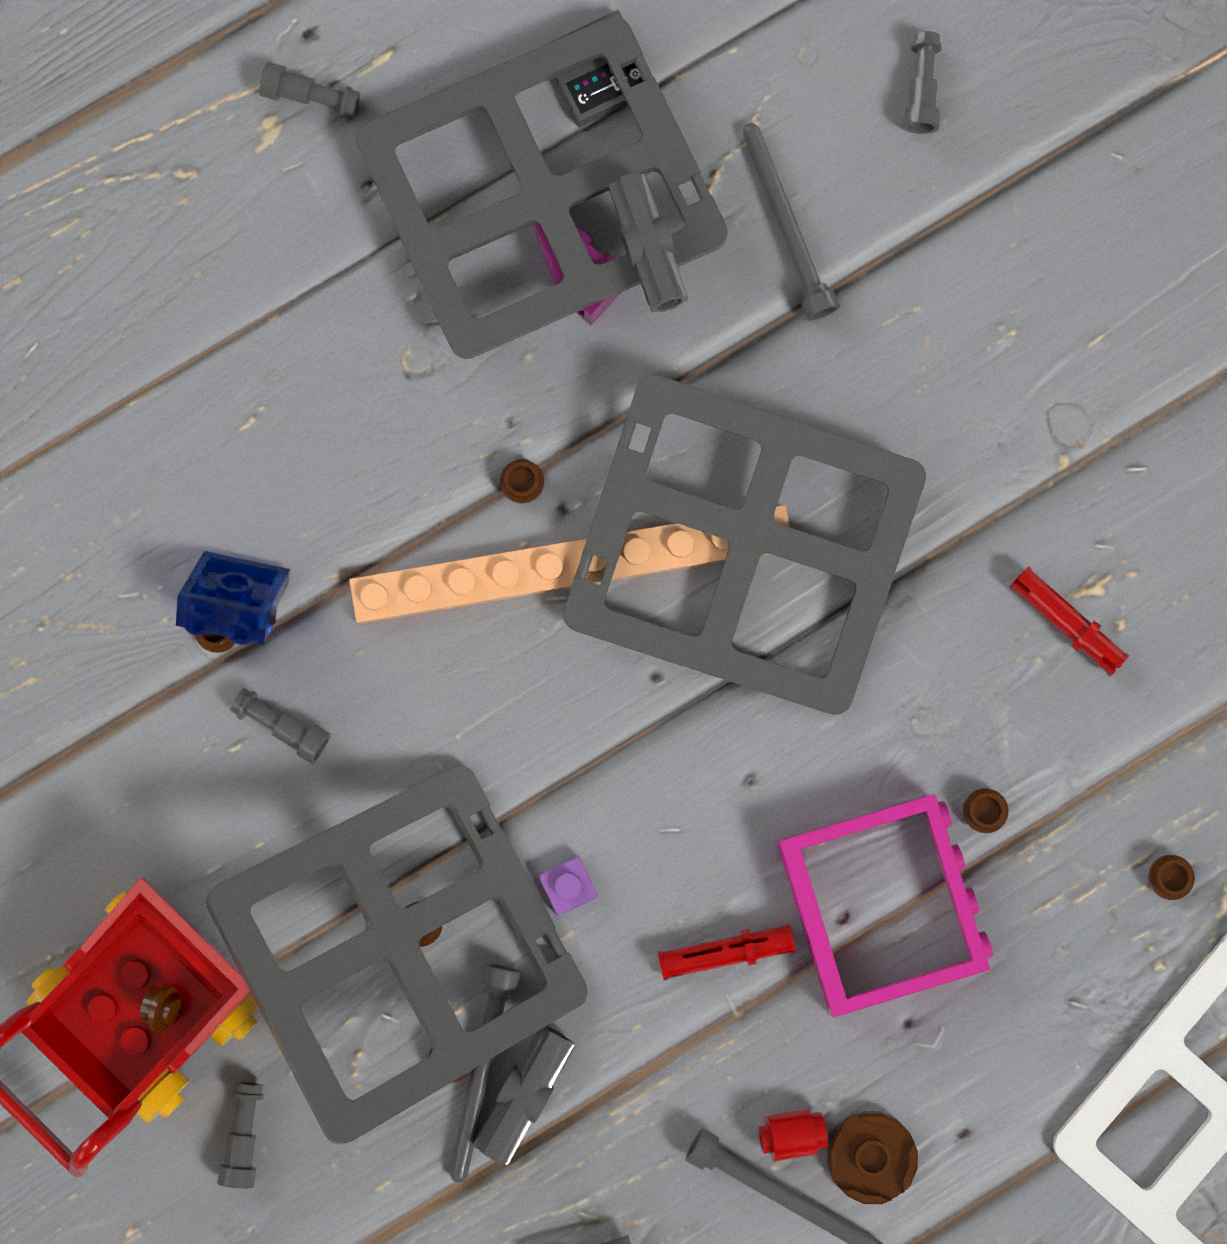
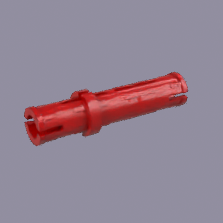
M1028 566L1009 588L1017 592L1073 643L1070 646L1076 652L1081 649L1107 672L1106 674L1109 677L1116 672V668L1119 669L1128 659L1129 654L1122 651L1099 630L1101 625L1098 622L1087 620Z
M785 924V926L750 933L749 929L741 930V935L663 952L658 951V958L663 980H668V978L747 962L748 966L757 964L756 960L786 953H796L791 926L790 924Z

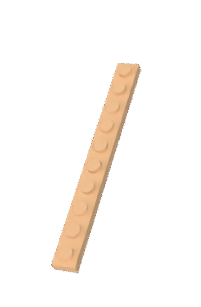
M786 505L777 506L774 513L775 521L790 527ZM677 523L628 531L611 581L725 562L729 544L723 538ZM587 539L349 579L356 623L363 624L571 588ZM593 555L586 581L595 584L601 583L608 560Z

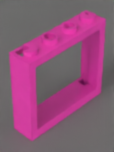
M936 794L926 795L776 841L828 1013L833 1018L990 970L987 958L993 957L992 947L986 932L978 931L973 916L979 913L977 899L971 887L966 889L964 887L960 871L966 869L964 858L959 845H951L946 829L952 826L950 813L945 801H937ZM924 812L969 959L846 997L801 849Z

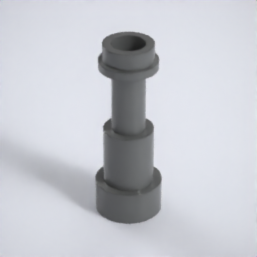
M918 32L914 34V41L911 43V50L917 53L916 78L911 80L910 106L905 109L904 129L911 133L928 134L939 130L940 110L936 107L937 80L933 78L934 56L941 51L942 44L940 42V35L936 32Z
M271 62L266 63L262 73L259 94L262 97L276 101L282 97L307 105L310 101L340 109V116L355 117L357 113L360 92L353 90L350 86H347L345 92L314 84L313 78L287 72L286 66Z
M243 688L233 701L230 711L235 713L240 720L249 716L273 731L272 736L296 749L297 756L314 764L326 748L331 733L317 725L310 727L288 713L282 716L257 701L258 693L255 691L250 692Z
M236 1082L235 1091H232V1097L238 1098L234 1132L228 1134L225 1163L219 1166L217 1184L220 1186L241 1189L254 1187L256 1168L252 1167L256 1135L252 1134L256 1100H263L264 1098L262 1084Z

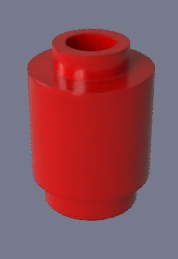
M809 1109L768 1115L765 1116V1125L758 1127L762 1153H770L773 1162L817 1155L818 1150L828 1147L826 1126L821 1112L811 1113Z

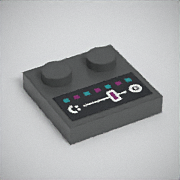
M618 9L564 36L574 33L580 29H583L608 17H620L622 19L623 17ZM595 59L554 77L579 128L627 105L607 62L603 59ZM635 63L621 68L630 87L643 82Z

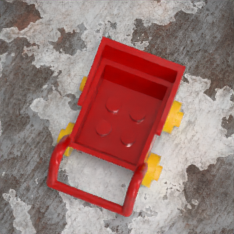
M140 877L127 893L125 891L121 892L105 908V911L108 913L106 918L73 955L57 970L49 967L33 982L31 987L35 991L26 1001L25 1005L27 1007L16 1011L0 1024V1049L22 1032L108 1118L72 1152L0 1081V1105L74 1177H81L86 1173L89 1163L131 1123L135 1115L146 1124H149L159 1114L166 1119L185 1100L180 1092L187 1086L190 1080L179 1069L210 1037L222 1047L232 1037L238 1042L241 1041L258 1023L253 1016L259 1008L239 969L145 877ZM165 985H170L178 990L179 999L182 1002L181 1013L174 1025L168 1026L163 1032L158 1033L150 1030L148 1024L141 1021L140 1008L149 989L154 986L161 988ZM170 1071L171 1073H169V1074L162 1080V1078Z

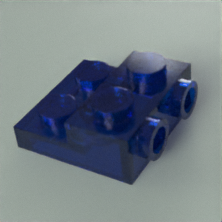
M204 551L177 596L176 626L184 627L187 632L193 635L212 633L226 636L232 642L239 645L249 643L264 645L276 622L277 606L289 584L290 569Z

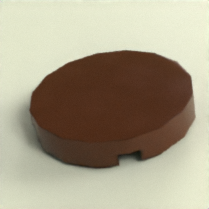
M862 1111L847 1117L834 1129L827 1147V1166L834 1183L847 1197L862 1204H884L892 1201L900 1193L903 1194L911 1186L918 1169V1150L911 1133L898 1119L880 1111Z

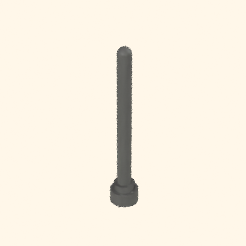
M749 123L743 129V136L805 288V291L802 293L804 300L801 302V305L809 321L826 317L840 308V304L834 290L828 289L826 283H821L762 133L756 124Z
M486 964L482 983L486 984L485 993L489 994L482 1025L503 1014L506 998H511L512 991L518 990L521 976L520 970L502 965ZM493 1058L473 1069L450 1169V1177L457 1183L463 1182L468 1176Z
M704 1128L699 1131L691 1144L685 1161L701 1170L705 1167L713 1170L716 1167L848 1244H883L866 1232L724 1151L725 1146L719 1143V1137Z

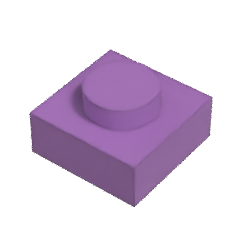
M580 856L539 875L557 916L598 897Z

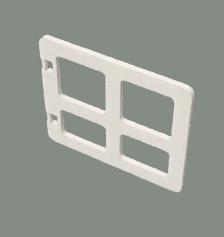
M1227 933L1059 1129L1053 1139V1149L1057 1157L1155 1244H1204L1177 1220L1176 1212L1227 1151V1082L1184 1044L1186 1034L1227 987ZM1161 1069L1207 1108L1208 1118L1152 1185L1148 1188H1140L1097 1149L1096 1141L1151 1075Z

